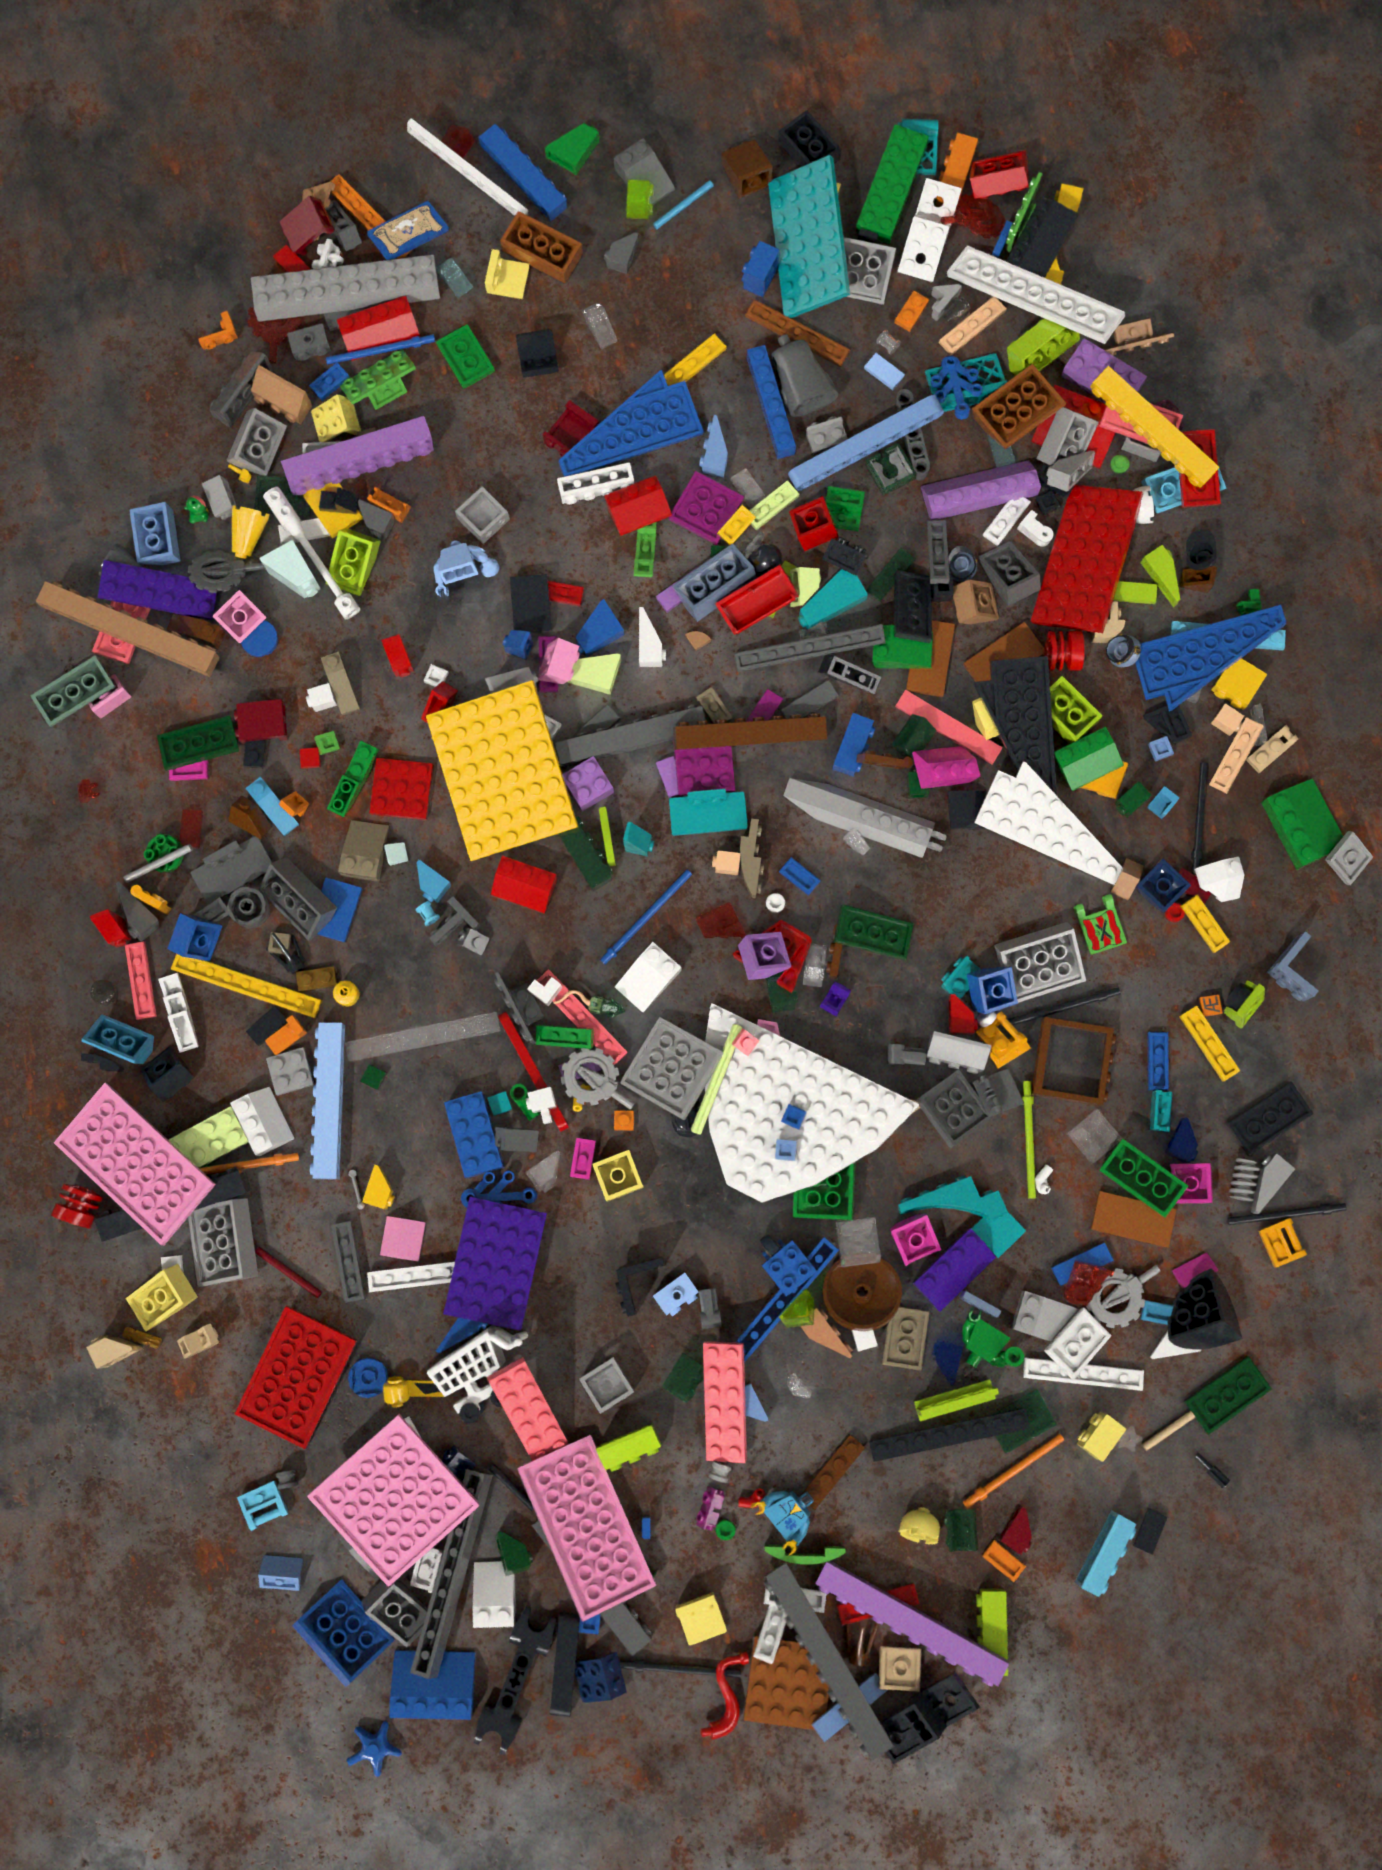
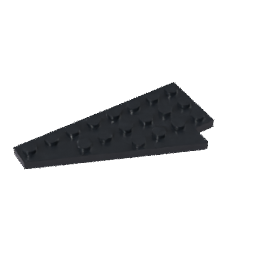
M1048 656L990 661L991 680L973 682V685L1017 771H1019L1022 762H1026L1057 796Z

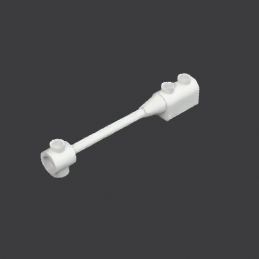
M273 487L263 495L265 502L284 530H288L300 541L337 598L334 604L344 619L355 616L360 611L359 606L350 593H343L305 537L306 535L299 516L280 488Z

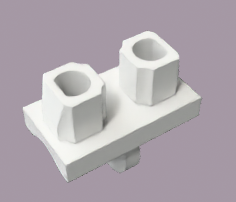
M326 239L325 244L318 245L317 253L321 258L320 260L313 261V269L330 268L343 264L344 259L340 256V248L335 246L331 239Z

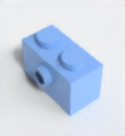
M684 1273L653 1295V1297L666 1315L670 1313L673 1316L682 1310L680 1305L685 1302L689 1305L698 1298L696 1296L698 1290L686 1273Z

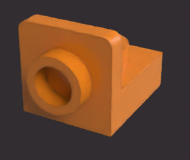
M295 791L281 799L279 805L290 816L293 817L298 814L301 817L304 815L309 803Z

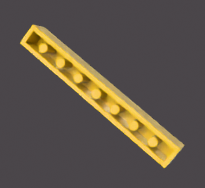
M1109 366L1091 384L1090 388L1096 397H1101L1105 400V404L1109 409L1117 411L1120 414L1121 420L1125 423L1129 422L1138 435H1143L1147 439V443L1152 448H1157L1165 460L1175 464V469L1181 474L1187 475L1189 477L1188 480L1194 486L1201 488L1220 468Z

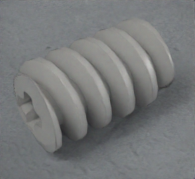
M1237 1158L1236 1162L1240 1165L1234 1166V1170L1239 1173L1232 1175L1237 1181H1231V1185L1235 1188L1229 1189V1192L1234 1195L1229 1197L1242 1201H1253L1248 1195L1255 1193L1254 1190L1250 1189V1186H1257L1252 1179L1258 1178V1176L1253 1172L1260 1171V1168L1255 1166L1257 1162Z

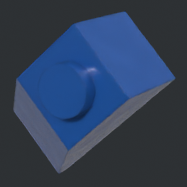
M511 630L509 635H506L503 640L505 652L527 660L533 646L531 633L528 631Z

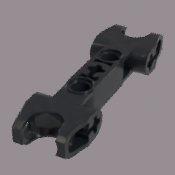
M527 1605L516 1622L509 1642L517 1645L518 1649L496 1707L487 1703L484 1704L477 1722L474 1744L479 1745L485 1733L496 1731L502 1738L499 1754L504 1756L515 1739L523 1719L514 1715L513 1712L536 1653L544 1657L547 1656L554 1637V1628L557 1617L552 1616L544 1629H534L529 1623L532 1607ZM526 1656L528 1664L521 1665L518 1662V1657ZM517 1670L521 1671L518 1678L520 1682L513 1684L512 1678L515 1677ZM510 1695L513 1698V1703H504L503 1696Z

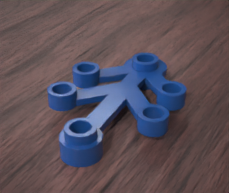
M947 356L942 360V370L938 375L931 377V386L939 388L942 385V380L949 374V381L942 390L935 392V396L939 403H943L953 388L957 403L954 414L956 418L963 420L969 416L970 407L964 402L961 388L978 397L982 394V386L980 384L972 385L957 375L958 372L973 382L978 379L977 369H967L960 365L957 357Z
M506 1171L503 1174V1178L489 1194H481L488 1184H492L495 1181V1175L492 1172H486L483 1180L475 1189H467L462 1193L461 1202L467 1207V1197L473 1195L474 1198L501 1203L500 1201L523 1200L525 1203L531 1204L537 1200V1192L533 1188H526L523 1192L500 1193L508 1183L513 1182L515 1179L513 1172ZM511 1173L512 1179L507 1181L505 1179L506 1174ZM488 1174H491L493 1176V1179L490 1182L486 1180V1176ZM527 1192H531L533 1194L531 1199L526 1198L525 1195Z

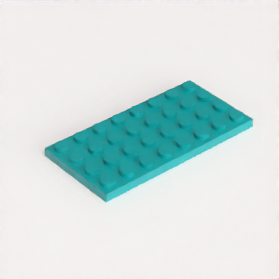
M828 155L780 176L768 184L775 245L777 249H780L778 270L784 316L789 318L796 317L850 295L834 159Z

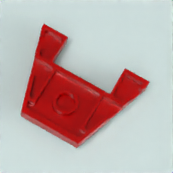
M780 920L761 934L781 932L791 967L785 970L776 982L779 986L792 993L812 939L802 931ZM735 951L732 954L733 957L743 963L740 951Z

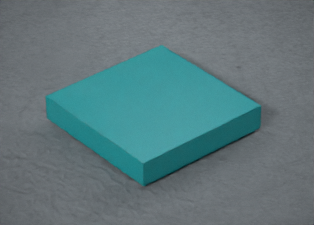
M1009 1212L1007 1216L989 1223L986 1218L982 1217L971 1228L997 1258L1026 1232Z

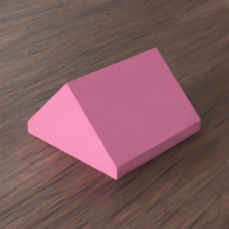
M115 674L111 676L115 688L89 703L91 710L99 718H103L131 698V695Z
M387 1216L380 1255L419 1261L426 1222Z

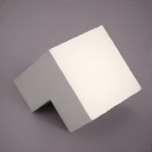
M551 977L545 986L534 980L528 987V991L549 1006L563 986Z

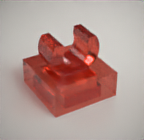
M83 779L78 783L77 789L80 803H88L91 798L95 799L100 795V793H93L91 788H96L98 783L90 784L89 779Z

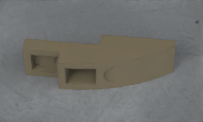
M751 819L749 837L741 836L740 843L741 871L747 890L752 898H756V893L760 894L762 882H758L759 875H763L764 870L761 858L754 857V855H758L759 844H756V838L761 836L762 826L758 825V819Z

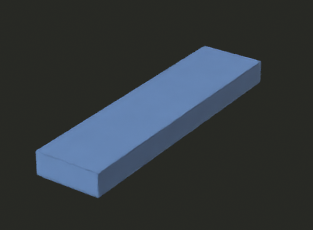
M873 1673L858 1686L869 1705L888 1691L886 1689H879V1677L876 1673ZM838 1703L812 1723V1726L824 1742L849 1723L847 1719L843 1720L837 1710L840 1708Z

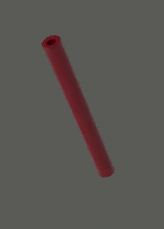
M261 1247L257 1248L255 1254L316 1298L320 1297L322 1291Z

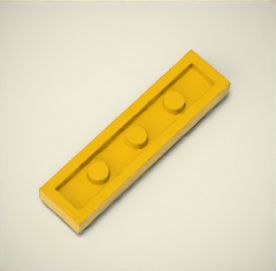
M1198 1006L1179 1016L1222 1082L1240 1072V1069Z

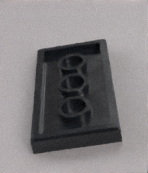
M901 570L894 572V637L925 643L932 641V584H930V576Z
M1290 1081L1226 1124L1247 1156H1250L1313 1115V1112L1292 1081Z

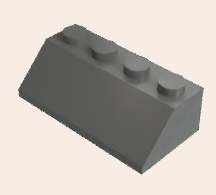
M251 351L249 355L245 356L240 368L234 371L229 383L221 389V394L212 401L209 410L214 418L232 428L254 397L251 388L257 367L260 365L271 372L273 371L266 354Z
M287 857L269 865L258 889L308 941L331 921L337 909Z

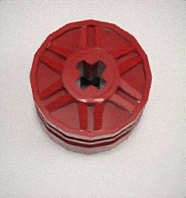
M1048 631L1045 642V656H1048L1049 671H1054L1055 666L1058 671H1061L1064 662H1066L1067 670L1069 671L1082 670L1084 664V636L1082 631H1068L1066 639H1064L1062 631H1058L1057 635H1055L1054 631Z
M63 1183L62 1189L68 1191L69 1195L59 1193V1196L66 1200V1203H55L51 1216L91 1229L95 1216L89 1213L88 1210L89 1208L99 1209L98 1205L91 1202L92 1200L101 1202L103 1197L89 1188Z

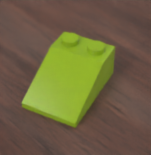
M350 529L338 531L329 573L341 590L361 596L376 560L381 540Z

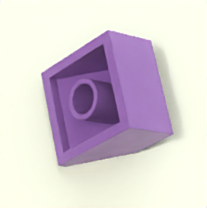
M781 932L746 935L738 945L748 980L767 978L791 967Z

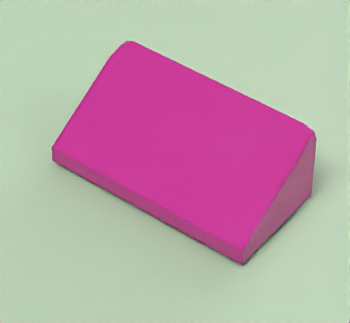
M1204 1253L1173 1269L1172 1272L1180 1287L1185 1288L1191 1283L1190 1280L1210 1268L1217 1272L1218 1268L1208 1253Z

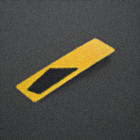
M406 1380L409 1384V1397H444L433 1381Z

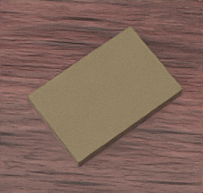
M899 1307L896 1315L887 1323L882 1365L922 1371L930 1311Z

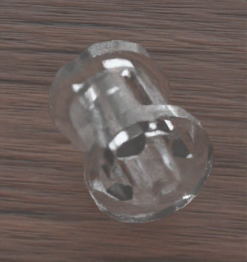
M884 330L876 343L878 345L881 344L891 355L899 347L901 341L894 339L888 330Z

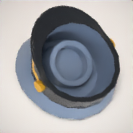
M965 546L953 548L948 554L949 576H953V580L957 582H965L972 579L977 571V560L972 551Z
M1119 634L1110 639L1106 646L1108 659L1118 667L1131 666L1138 660L1141 653L1139 641L1130 635Z

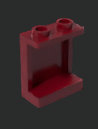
M312 196L304 199L280 221L283 228L282 231L289 241L290 249L294 253L304 256L307 254L305 248L322 233L331 234L335 231L321 199Z
M570 400L565 405L566 410L551 429L542 434L544 444L550 449L555 448L559 451L558 453L561 457L599 425V421Z
M282 699L236 704L237 710H234L235 721H238V728L235 729L237 740L239 739L242 744H245L247 741L279 738L280 741L288 740L285 703Z

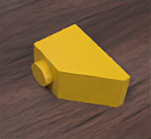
M374 1165L362 1202L387 1210L388 1206H392L395 1198L392 1195L393 1189L381 1166Z

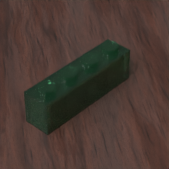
M577 816L578 828L559 833L558 835L592 892L612 881L611 875L613 872L608 864H603L601 860L604 858L598 848L594 849L591 844L594 842L589 832L585 833L582 827L584 824L580 817Z

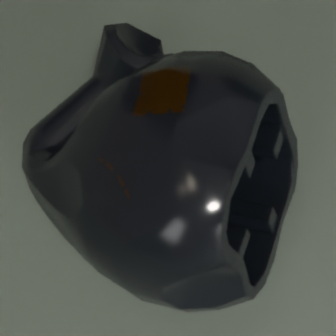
M764 544L749 555L748 561L754 567L758 578L779 564L782 566V554L776 545Z

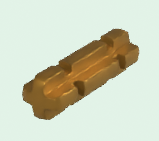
M126 1327L123 1332V1337L127 1339L132 1338V1341L150 1345L153 1348H159L161 1345V1338L152 1337V1335L138 1330L135 1331L133 1328Z

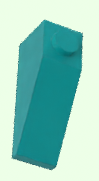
M627 822L623 838L625 852L648 857V852H652L654 847L652 835L632 822Z

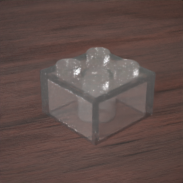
M875 1217L836 1222L835 1232L841 1267L880 1262L881 1253Z

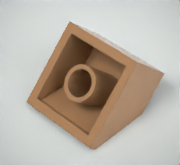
M969 579L953 586V600L955 601L956 616L959 623L971 625L999 619L992 583Z

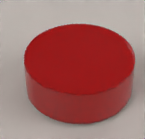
M1176 902L1165 912V917L1170 922H1179L1185 916L1181 904Z

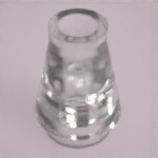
M852 828L843 837L845 844L859 852L862 856L870 849L859 830Z

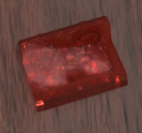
M452 124L441 139V142L461 158H464L474 144L475 139L466 127ZM432 152L436 158L442 159L436 153Z

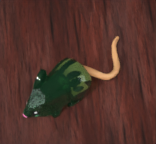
M577 990L567 992L560 1000L554 1002V1004L560 1003L570 994L576 993L588 1005V1010L591 1013L611 1018L625 1012V1009L614 999L592 996L588 1000Z

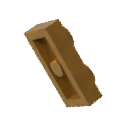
M334 966L296 972L299 992L335 987L337 984Z

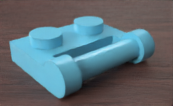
M276 1480L237 1497L251 1531L257 1529L258 1525L282 1515L283 1517L289 1514ZM276 1502L277 1509L259 1517H253V1512Z

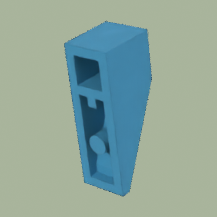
M261 777L245 788L284 836L299 825L294 817L290 816L279 805L280 800Z

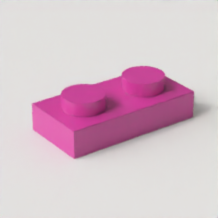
M576 1138L570 1177L590 1180L596 1141Z

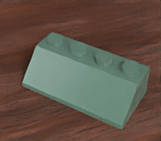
M93 656L30 696L49 727H52L115 688V685L102 662L96 656Z

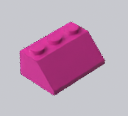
M962 746L912 752L921 789L970 783L980 777L976 758Z

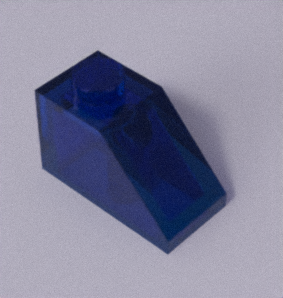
M1183 1117L1180 1119L1165 1151V1154L1185 1164L1194 1161L1198 1154L1196 1150L1198 1143L1188 1118Z
M938 1340L937 1344H933L931 1355L934 1356L933 1360L947 1384L954 1386L963 1347Z

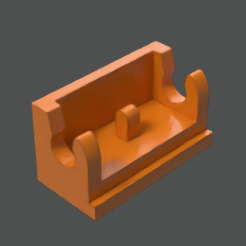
M374 487V495L369 494L367 498L369 504L392 513L395 520L402 523L411 506Z

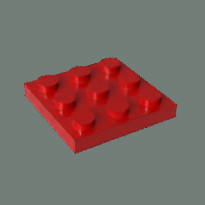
M376 758L370 815L427 820L433 763Z

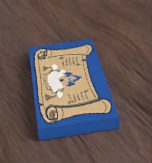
M426 201L370 229L367 235L386 260H393L448 232L449 227L430 202Z

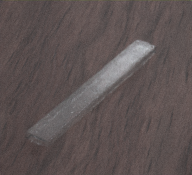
M494 1012L345 1042L348 1061L352 1062L501 1032L498 1014Z

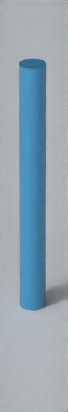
M710 180L655 221L653 226L659 229L714 186Z

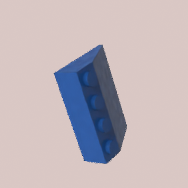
M342 1579L292 1625L345 1687L395 1640L384 1628L364 1613L362 1602Z
M395 1650L389 1718L471 1720L474 1713L475 1652L444 1651L438 1677L427 1679L410 1673L416 1651Z

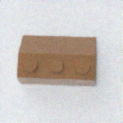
M260 365L257 367L251 388L254 400L261 405H268L276 414L282 413L290 422L294 423L296 421L302 424L313 407L306 391Z

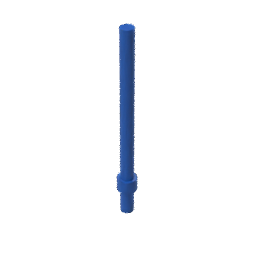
M434 335L415 336L410 340L326 357L328 365L413 346L418 348L423 344L435 342Z

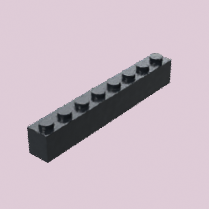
M236 1166L225 1170L226 1174L220 1176L219 1173L207 1176L216 1185L195 1210L251 1191L252 1188L245 1168L237 1169ZM120 1206L117 1207L118 1211L112 1212L110 1209L99 1213L100 1217L94 1220L102 1242L142 1229L143 1227Z

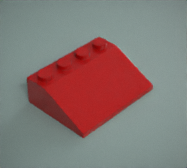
M1054 385L1055 391L1066 402L1064 408L1099 422L1086 452L1095 451L1093 467L1100 469L1115 435V432L1099 426L1107 405ZM1056 413L1037 426L1031 442L1040 446L1043 445Z

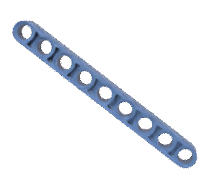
M935 395L928 396L789 471L788 476L795 489L801 491L939 418L944 413V410Z

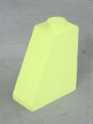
M610 654L578 659L573 664L572 670H574L572 679L568 680V683L611 695L621 663V655Z

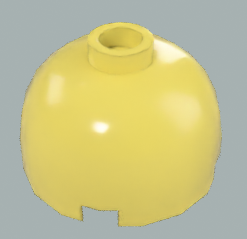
M918 1508V1510H912L905 1514L900 1523L899 1532H901V1536L919 1543V1540H926L925 1544H936L939 1539L940 1526L936 1517L930 1514V1510Z

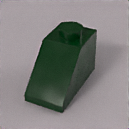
M1138 781L1115 803L1116 809L1122 816L1125 815L1128 818L1145 804L1152 795Z
M502 1531L497 1532L495 1540L505 1576L529 1570L533 1559L531 1552L527 1551L526 1545Z

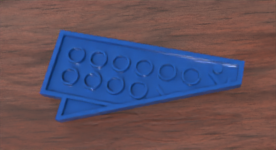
M662 370L656 373L559 459L558 463L563 477L589 472L703 435L704 432L686 382L683 381L668 386Z
M1278 605L1141 643V653L1135 665L1145 700L1164 695L1168 710L1172 711L1284 627L1286 619L1282 606Z

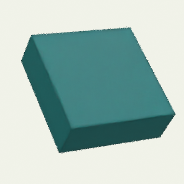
M506 1091L488 1097L493 1116L512 1110Z

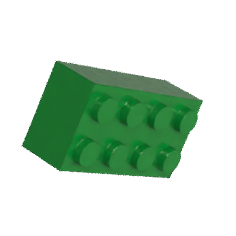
M1124 1139L1120 1141L1099 1170L1164 1218L1167 1217L1188 1188L1187 1184Z

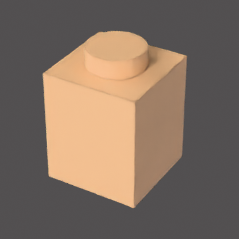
M1224 704L1211 724L1230 736L1234 731L1238 733L1243 724L1241 721L1244 715Z
M717 851V856H713L712 867H716L715 873L738 875L740 853Z

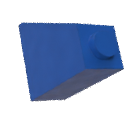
M604 599L600 601L575 637L577 643L575 645L579 646L578 652L580 655L583 653L586 658L624 636V629Z

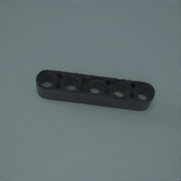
M560 1613L550 1715L571 1716L575 1677L574 1669L579 1635V1614Z

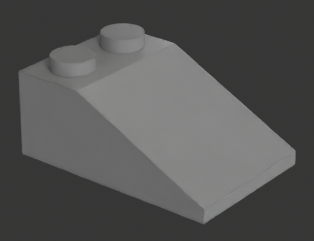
M1022 1291L1011 1329L1052 1342L1079 1309L1027 1291Z

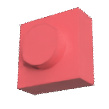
M742 1028L731 1044L749 1056L759 1040Z

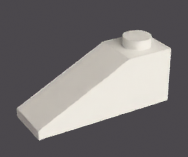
M639 607L640 667H662V661H666V649H662V643L644 608Z

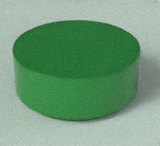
M723 1519L717 1523L716 1534L721 1540H730L735 1535V1525L731 1520Z

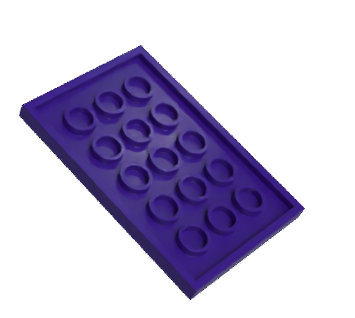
M470 1197L443 1314L521 1331L547 1213Z

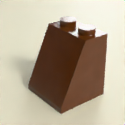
M755 139L744 141L739 146L727 148L721 153L722 165L738 199L769 187L768 184L772 181L773 167Z

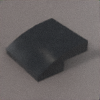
M960 790L947 792L950 830L987 829L974 823L984 802L985 791Z

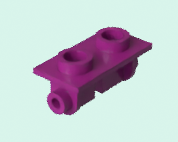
M710 1486L707 1487L702 1497L703 1504L701 1510L697 1514V1526L704 1530L713 1531V1527H716L719 1513L713 1510L714 1508L721 1510L725 1497L723 1495L724 1491Z

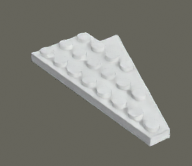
M1022 762L1016 777L999 770L997 771L974 823L1115 885L1122 866L1026 762Z

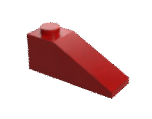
M400 634L381 640L396 677H406L410 675V672H414L408 651Z
M106 909L90 916L91 921L111 946L121 947L127 944L126 941L131 940L124 919L111 910Z

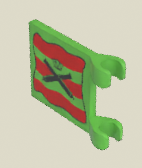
M1111 894L1102 897L1106 910L1086 916L1082 904L1073 907L1090 955L1127 943Z

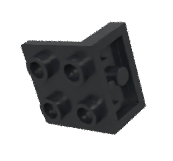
M841 537L831 539L822 560L856 576L864 559L868 557V554L865 553L866 549L858 545H854V547L849 546V541Z

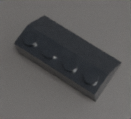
M1040 197L1006 262L1045 278L1079 214L1055 200Z

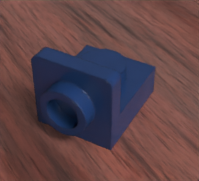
M456 1446L448 1449L441 1460L461 1480H464L466 1469L472 1470L476 1466Z

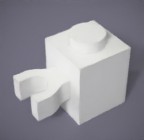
M548 1087L529 1092V1098H526L528 1110L532 1109L533 1113L541 1112L543 1123H551L552 1118L549 1109L557 1107L552 1088Z

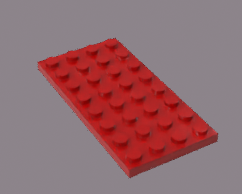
M1074 485L1065 504L1041 584V590L1039 591L1031 617L1032 624L1104 633L1143 497L1142 491Z

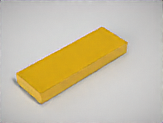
M1198 894L1181 905V908L1213 953L1230 942Z

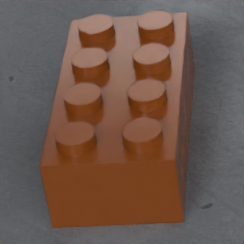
M520 211L516 213L500 240L503 252L563 283L567 282L583 255L582 243Z

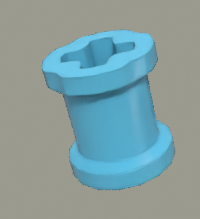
M429 901L416 908V912L420 913L424 919L425 926L432 925L440 918L439 914H436L432 909Z

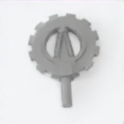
M581 1048L582 1052L577 1054L573 1052L569 1056L570 1060L568 1063H564L562 1066L564 1077H561V1083L566 1086L567 1090L565 1092L569 1097L573 1096L577 1099L576 1102L584 1105V1102H590V1105L599 1104L598 1101L602 1099L606 1101L612 1096L627 1108L631 1109L635 1103L616 1090L618 1082L615 1081L616 1076H619L618 1067L614 1068L613 1062L615 1061L610 1055L607 1057L603 1054L604 1051L596 1048V1051ZM587 1062L598 1064L602 1068L604 1075L582 1066V1064ZM576 1072L594 1090L581 1088L576 1081Z
M1157 1265L1139 1277H1135L1131 1273L1129 1275L1124 1274L1122 1269L1117 1268L1112 1272H1109L1108 1269L1100 1271L1102 1275L1097 1278L1093 1276L1089 1281L1091 1283L1090 1288H1086L1085 1297H1088V1303L1086 1304L1088 1312L1092 1311L1095 1315L1094 1318L1099 1323L1101 1321L1106 1323V1327L1114 1328L1115 1325H1121V1328L1126 1327L1132 1319L1136 1321L1141 1315L1138 1313L1140 1307L1144 1308L1145 1300L1141 1296V1293H1144L1142 1284L1160 1272ZM1119 1284L1102 1302L1100 1301V1294L1105 1286ZM1129 1299L1128 1306L1119 1313H1112L1106 1310Z

